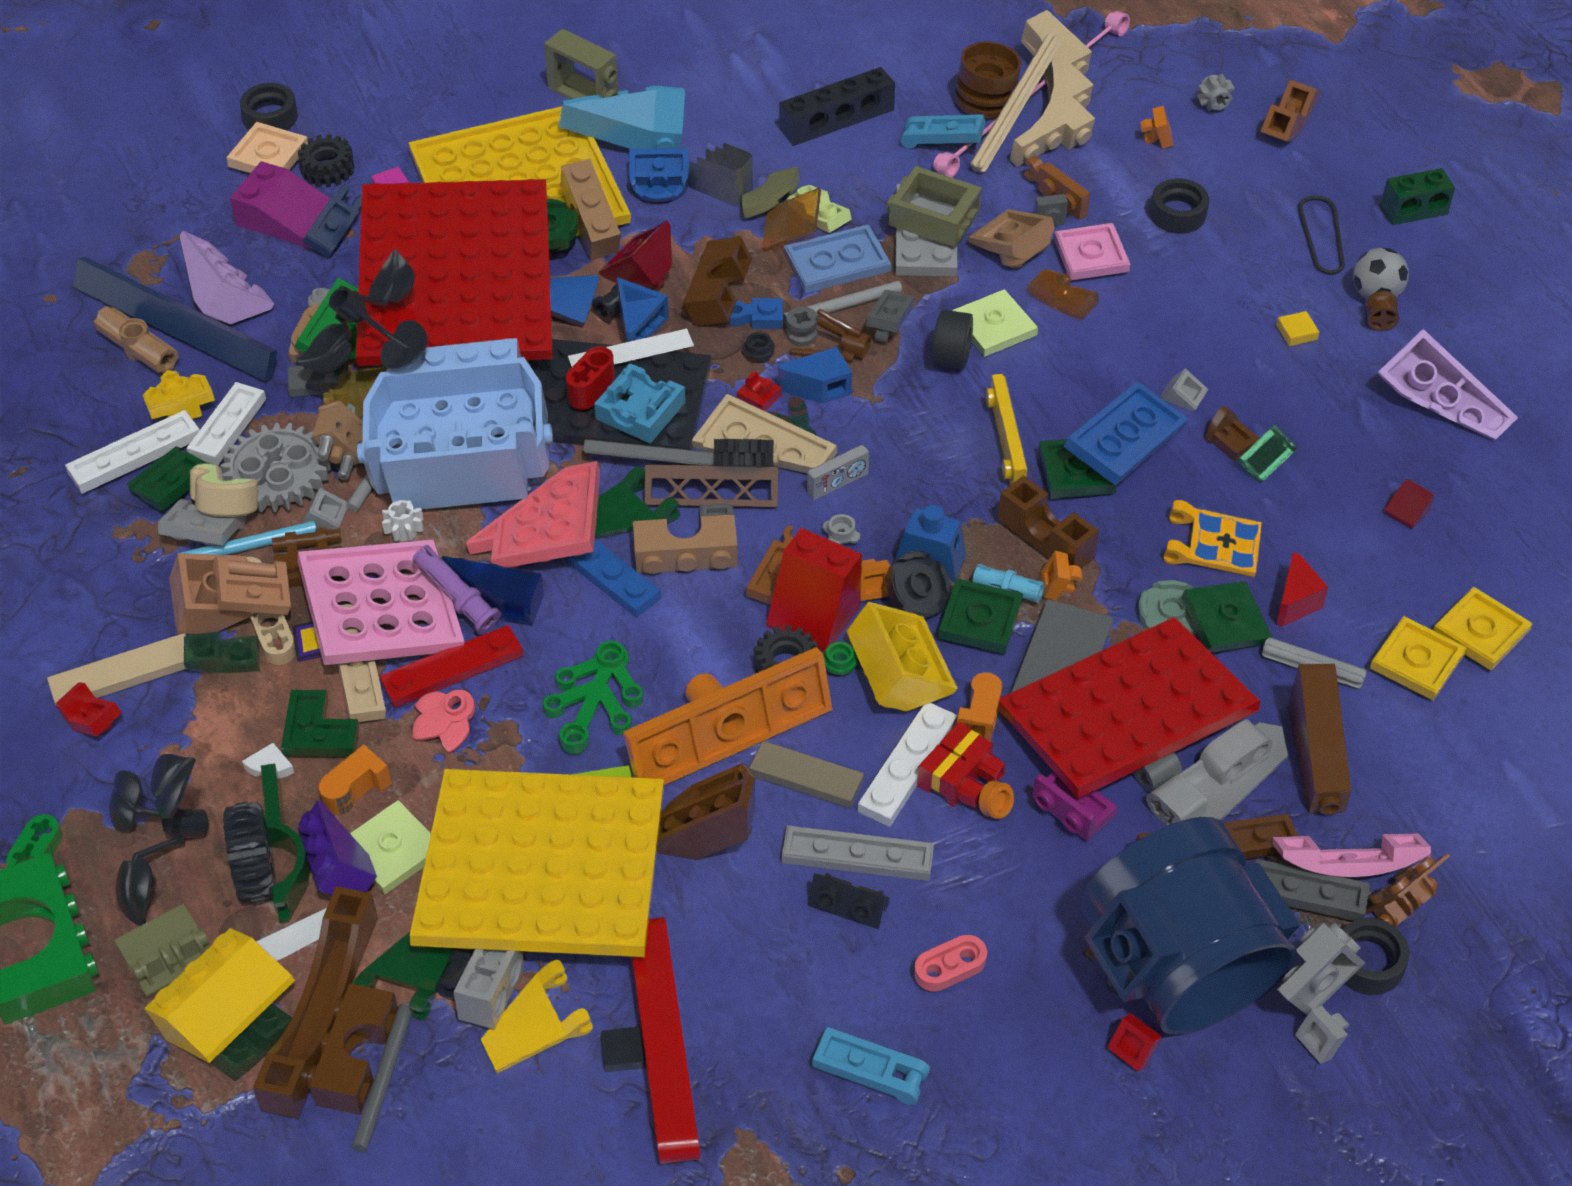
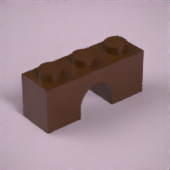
M741 236L707 242L683 302L684 309L690 315L695 326L729 322L737 300L728 283L745 280L752 261V257Z
M1023 475L1001 492L998 520L1049 558L1054 551L1067 553L1069 566L1075 565L1082 568L1096 557L1099 530L1075 512L1063 521H1059L1049 509L1048 493Z
M349 983L345 996L339 997L334 1010L335 1022L331 1031L327 1030L322 1039V1055L318 1066L313 1065L308 1075L307 1087L311 1090L315 1106L361 1115L374 1079L369 1061L354 1058L351 1054L357 1047L366 1043L386 1045L398 1009L394 992Z

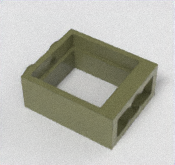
M561 29L544 43L548 89L567 99L593 95L605 98L618 95L616 54L565 29ZM574 62L595 71L596 83L576 74Z
M915 166L909 176L903 177L897 193L892 194L888 200L886 209L889 212V225L956 248L980 211L982 187ZM916 193L955 205L956 207L950 216L911 204L910 201Z

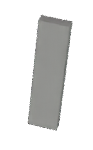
M787 825L782 851V863L930 881L934 843Z

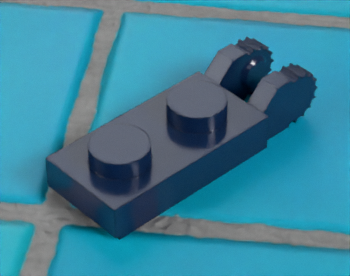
M345 184L342 185L336 196L333 195L302 241L327 258L330 257L358 215V210L362 203L361 194L355 198L352 206L342 201L347 196L350 188Z

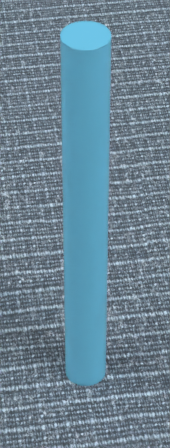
M310 521L227 541L223 546H206L180 553L230 555L272 545V538L285 536L286 532L295 531L296 534L316 532L315 521Z

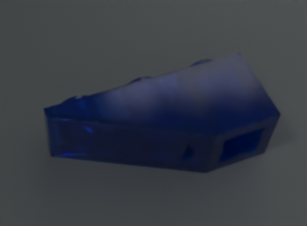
M442 556L441 559L469 587L477 588L481 592V598L492 609L497 608L501 612L499 621L533 626L544 597L541 573L526 569L520 570L503 567L497 564L469 561L464 558Z

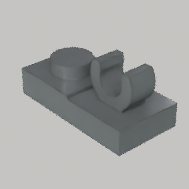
M886 289L883 291L867 316L866 326L877 328L875 341L888 343L889 336H892L893 332L897 333L913 308L915 296Z

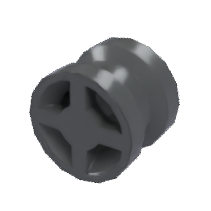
M804 306L791 309L786 317L788 326L786 330L787 339L796 346L813 344L818 336L816 327L818 323L817 313L813 309Z

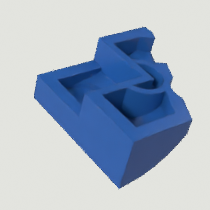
M599 276L550 278L551 319L554 316L583 327L595 294Z

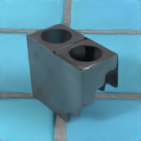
M723 143V149L718 146L715 147V151L706 149V159L698 157V163L690 161L689 187L736 207L742 203V195L753 190V157L748 151Z

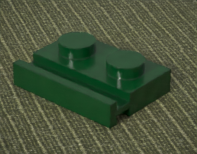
M175 446L127 483V486L132 495H139L141 500L163 511L190 490V470L195 465L208 463L187 451L183 453L180 447Z

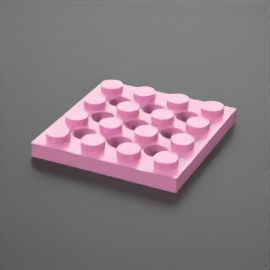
M434 540L298 552L297 562L324 665L435 654L448 648L464 645V638L452 599L412 560L414 554L421 547L424 549L425 545H429L438 555ZM402 569H408L414 574L404 575L399 571ZM374 572L380 577L369 578L365 574ZM342 576L345 581H334L331 577ZM414 594L421 598V600L413 601L406 596ZM383 598L388 603L378 604L372 601V599ZM341 601H348L350 604H353L354 606L342 607L337 603ZM424 620L429 626L421 627L416 625L414 621ZM390 624L395 629L384 630L379 625ZM348 627H355L357 628V630L361 632L357 634H351L346 632L344 629Z

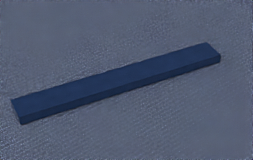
M87 257L77 259L74 288L137 319H141L145 323L263 381L272 379L277 355L276 349Z

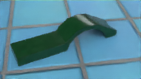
M273 763L261 765L267 831L272 848L284 849L297 858L293 871L283 881L272 886L274 906L278 908L279 923L282 924L290 922L309 886L311 870L301 837L291 827L285 825L281 782L276 764Z

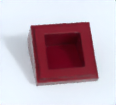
M1406 479L1384 509V513L1413 529L1430 511L1434 494L1413 481Z

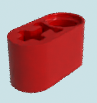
M603 346L590 348L567 372L568 402L573 408L579 410L591 408L607 390L608 386L615 381L614 355L609 348Z

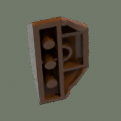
M743 763L692 784L671 800L661 812L657 853L699 860L748 840L752 831V821L755 812V778L748 767Z

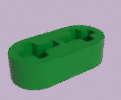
M41 814L30 819L6 857L7 866L9 867L29 860L30 857L32 859L49 852L53 856L63 838L62 830L56 818L49 814ZM43 833L41 834L40 838H38L37 834Z

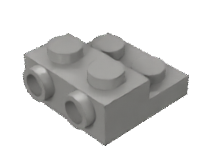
M1335 922L1329 927L1323 923L1319 928H1312L1303 936L1300 942L1301 945L1296 951L1306 962L1302 966H1296L1291 969L1283 979L1284 984L1278 989L1289 1002L1306 1015L1312 1009L1323 1005L1365 964L1356 954L1361 947Z

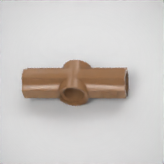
M105 306L98 311V315L93 321L96 330L121 346L128 359L133 361L141 360L158 373H165L167 370L171 371L179 358L177 350L148 331L147 324L143 320L131 319L115 307L109 308Z

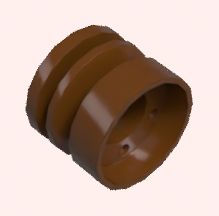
M976 42L967 46L962 51L955 92L957 105L970 115H984L985 119L997 118L1018 83L1022 62L1019 55L1012 48L997 42Z

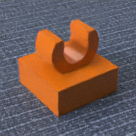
M1164 105L1153 108L1154 120L1145 119L1140 122L1142 133L1146 132L1144 133L1145 142L1154 143L1159 139L1162 149L1174 146L1171 127Z
M1054 551L1041 570L1042 582L1045 583L1044 598L1057 600L1063 591H1075L1074 580L1082 581L1081 568L1075 565L1069 566L1067 553Z
M874 558L862 560L861 601L889 596L886 583L890 567L888 560L875 561Z

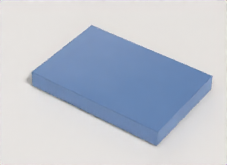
M869 224L784 246V255L805 293L891 271V262Z

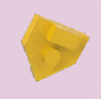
M167 370L160 377L161 382L156 387H150L143 394L145 405L152 420L166 415L170 417L186 410L191 419L202 416L199 405L215 401L206 376L192 374L190 377L179 376L177 371Z

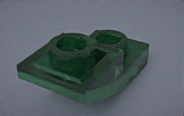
M219 631L184 636V666L194 670L220 673L260 671V643L258 637L253 635L222 640Z
M271 1003L211 1063L236 1081L266 1056L267 1052L283 1035L292 1017Z

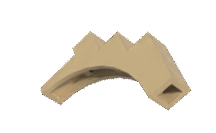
M1048 10L1025 22L1021 42L1033 56L1049 33L1058 35L1061 45L1044 72L1048 87L1049 104L1041 118L1028 131L1014 140L1009 160L1016 167L1024 164L1025 160L1030 157H1038L1049 149L1057 148L1060 144L1067 150L1077 145L1085 144L1092 136L1095 117L1085 109L1091 101L1090 97L1094 86L1084 76L1089 69L1092 51Z

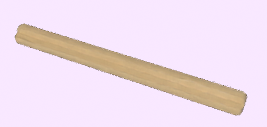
M1049 33L1044 38L972 159L970 165L973 171L981 174L986 172L1060 47L1061 41L1058 35Z

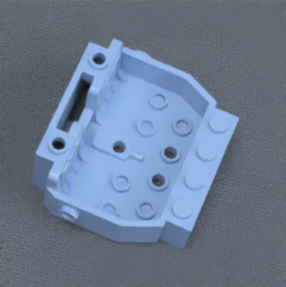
M517 338L427 347L410 366L397 371L387 368L386 372H380L363 401L362 443L357 444L359 463L365 464L371 486L377 494L390 493L392 503L399 500H410L413 509L528 498V478L543 477L550 467L549 444L553 443L551 424H548V412L542 384L526 359L521 357Z

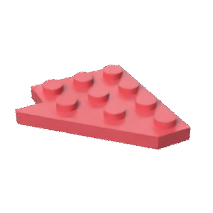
M594 461L563 468L531 492L528 498L519 501L468 539L466 546L470 555L492 551L491 562L494 570L516 568L520 565L536 562H548L562 557L581 556L585 553L594 552L601 472L598 462Z

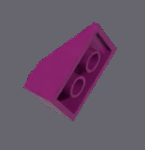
M260 161L230 197L236 226L310 249L313 248L302 241L330 200L329 197L288 169Z

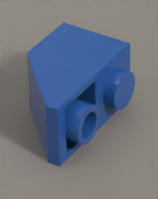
M834 347L778 364V385L782 387V392L823 404L852 395V371L838 348Z

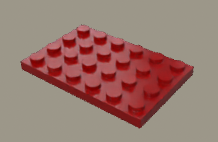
M1173 617L999 698L998 710L1079 799L1259 711L1260 700L1177 618Z

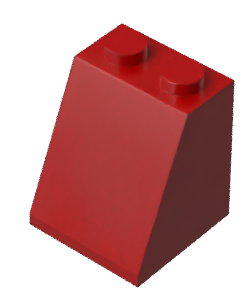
M800 528L783 551L768 614L767 627L774 630V627L780 626L781 631H786V625H790L793 632L796 631L797 627L802 628L803 636L809 632L812 635V641L816 640L817 648L824 653L830 644L836 642L860 608L862 554Z

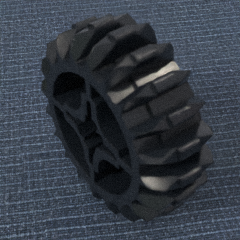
M246 801L226 807L223 813L224 839L231 877L238 899L242 903H258L265 901V899L273 898L272 886L277 884L275 863L262 806L258 802L248 803Z

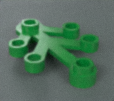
M617 641L601 643L595 651L593 659L573 667L560 668L555 674L556 685L558 689L565 692L548 695L543 700L544 714L553 719L561 717L565 712V707L584 700L575 722L565 724L560 730L561 747L569 754H581L588 747V728L600 702L610 717V727L614 734L622 736L624 735L623 731L632 728L630 714L623 711L608 686L612 675L622 688V700L625 706L636 708L644 701L642 687L635 684L626 669L629 662L628 652ZM596 673L594 680L577 686V679ZM565 677L571 678L569 681L561 680ZM630 694H637V695H638L637 697H634V698L628 697V695H630ZM553 704L559 705L557 708H550V707H549L550 705H553ZM619 721L626 722L624 725L616 724Z

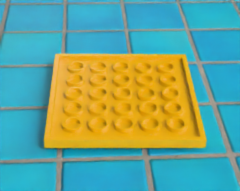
M562 106L408 142L411 156L422 183L546 179L547 199H556L565 203L567 201L560 186L561 166L591 159L617 226L631 223V213L595 139L559 127ZM578 218V232H577V235H576V236L580 235V222H579V218Z
M444 769L409 935L411 946L645 957L664 794V779Z

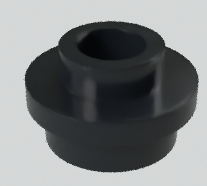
M754 332L744 342L743 352L751 360L763 361L769 359L774 354L775 344L767 333Z

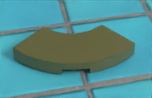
M798 166L769 173L768 179L762 186L743 194L742 209L745 218L762 214L776 207L779 204L778 199L786 193L791 195L800 182L801 175Z

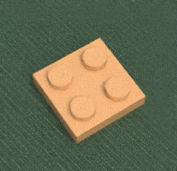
M256 122L226 157L228 167L251 173L260 161L290 170L298 160V150L301 149V145L303 143L308 144V137Z

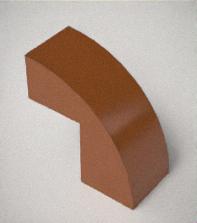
M1290 79L1280 105L1271 104L1260 132L1287 142L1292 141L1307 122L1321 91Z

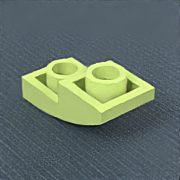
M812 185L800 187L795 194L787 198L788 204L800 216L828 233L852 220L848 208L830 202L827 191Z

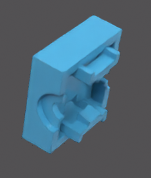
M630 363L594 403L596 420L651 444L685 404V387L670 380L668 383L661 380L655 383L646 374L645 369ZM626 393L631 395L627 402L621 399Z

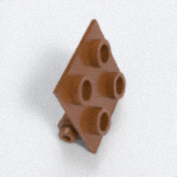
M1449 853L1435 860L1429 855L1415 866L1410 865L1394 877L1396 882L1389 887L1388 885L1382 887L1369 897L1372 904L1366 908L1365 915L1374 912L1377 916L1376 919L1386 921L1396 928L1403 920L1413 914L1414 910L1419 909L1422 904L1436 894L1438 884L1433 877L1427 875L1450 857Z

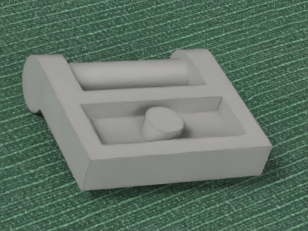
M180 499L158 522V533L172 536L176 540L189 539L204 542V544L209 546H223L237 529L242 530L244 528L246 516L216 517L202 514L195 508L192 501Z

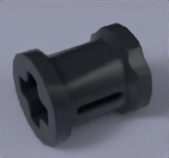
M618 283L611 288L609 293L603 297L598 296L592 301V307L596 315L606 323L611 322L614 319V315L620 312Z
M459 950L452 951L448 958L450 965L444 977L439 978L435 984L437 992L444 998L455 1002L454 990L472 954Z

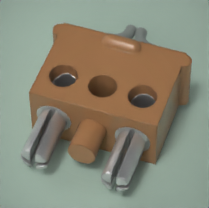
M338 400L319 406L320 413L312 438L320 444L316 457L319 460L325 461L330 453L329 460L332 463H341L338 477L346 480L350 476L352 466L360 464L357 444L362 443L363 421L355 414L356 408L349 403L346 406Z

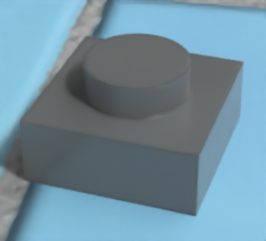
M1066 195L1036 197L1034 214L1052 217L1054 226L1065 225L1068 206Z

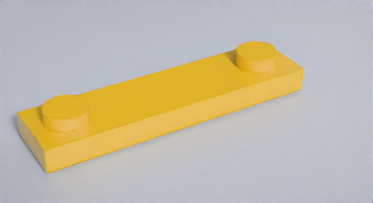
M994 374L991 378V388H986V404L988 408H993L1005 459L1002 461L1004 479H1009L1011 485L1023 475L1027 476V466L1005 376L1003 374Z

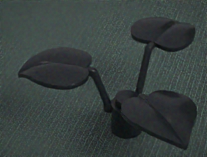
M393 250L370 287L369 296L361 295L356 290L352 292L347 287H339L331 294L329 306L337 313L335 318L341 324H331L325 327L315 337L307 351L297 359L300 365L317 373H329L341 367L352 352V346L347 341L352 337L347 322L359 323L363 320L389 339L383 345L380 352V360L389 370L397 371L410 366L425 351L428 344V335L425 328L418 322L405 320L397 326L394 334H392L367 315L365 302L380 307H386L388 301L398 303L406 297L414 285V270L397 250Z
M163 754L157 759L151 777V792L157 798L155 801L157 810L139 806L143 787L135 773L122 770L117 772L114 777V789L112 790L109 804L110 819L113 827L120 832L131 830L135 824L136 813L163 818V831L172 837V839L134 853L132 861H123L120 865L116 879L117 901L124 915L139 926L146 923L145 914L152 889V869L148 861L143 857L173 845H184V838H203L208 829V816L204 809L179 807L196 759L191 757Z

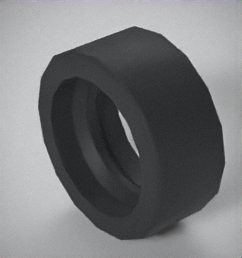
M258 84L244 92L240 99L243 122L248 130L256 122L288 130L295 124L298 118L294 93L289 87L282 84ZM267 105L283 106L273 112H256L258 108Z
M1174 178L1163 181L1154 188L1150 206L1151 219L1158 227L1169 232L1189 233L1197 230L1205 223L1210 200L1208 192L1202 185L1188 179ZM1183 201L1193 205L1195 208L1179 211L1171 209L1164 203Z
M1359 918L1347 923L1342 930L1355 942L1369 941L1380 945L1393 958V965L1388 970L1375 972L1360 968L1344 984L1353 991L1366 995H1380L1395 989L1403 979L1410 957L1409 946L1405 937L1390 923L1376 918Z

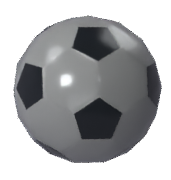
M1374 248L1360 256L1353 269V283L1364 299L1380 291L1390 292L1397 298L1405 290L1409 281V269L1405 259L1397 251L1389 248Z

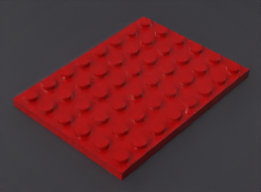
M546 179L362 184L358 293L369 296V290L374 279L394 249L403 256L415 273V282L412 289L400 302L391 303L388 301L386 307L365 302L368 316L392 334H394L397 326L405 320L418 322L427 332V347L517 338L521 357H524L526 360L553 359ZM365 320L357 323V366L383 365L380 360V352L383 345L389 339Z

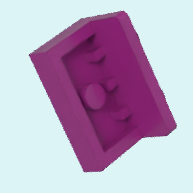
M1055 772L1051 773L1047 778L1039 774L1034 779L1032 798L1042 810L1051 812L1063 822L1070 832L1079 834L1086 841L1090 840L1117 814L1118 807L1096 790L1078 799Z

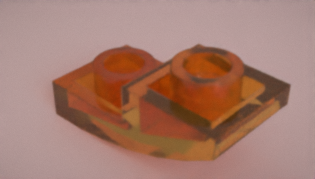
M1043 269L1027 286L1028 291L1045 304L1081 320L1099 303L1098 292L1072 286L1070 275L1053 270Z

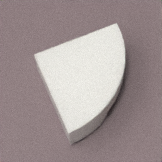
M274 743L242 761L244 769L256 777L261 775V765L273 763L276 764L279 778H284L294 773L293 766Z

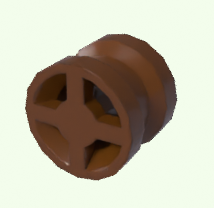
M1380 291L1373 293L1366 299L1367 321L1372 329L1386 331L1394 328L1399 323L1398 304L1394 294Z

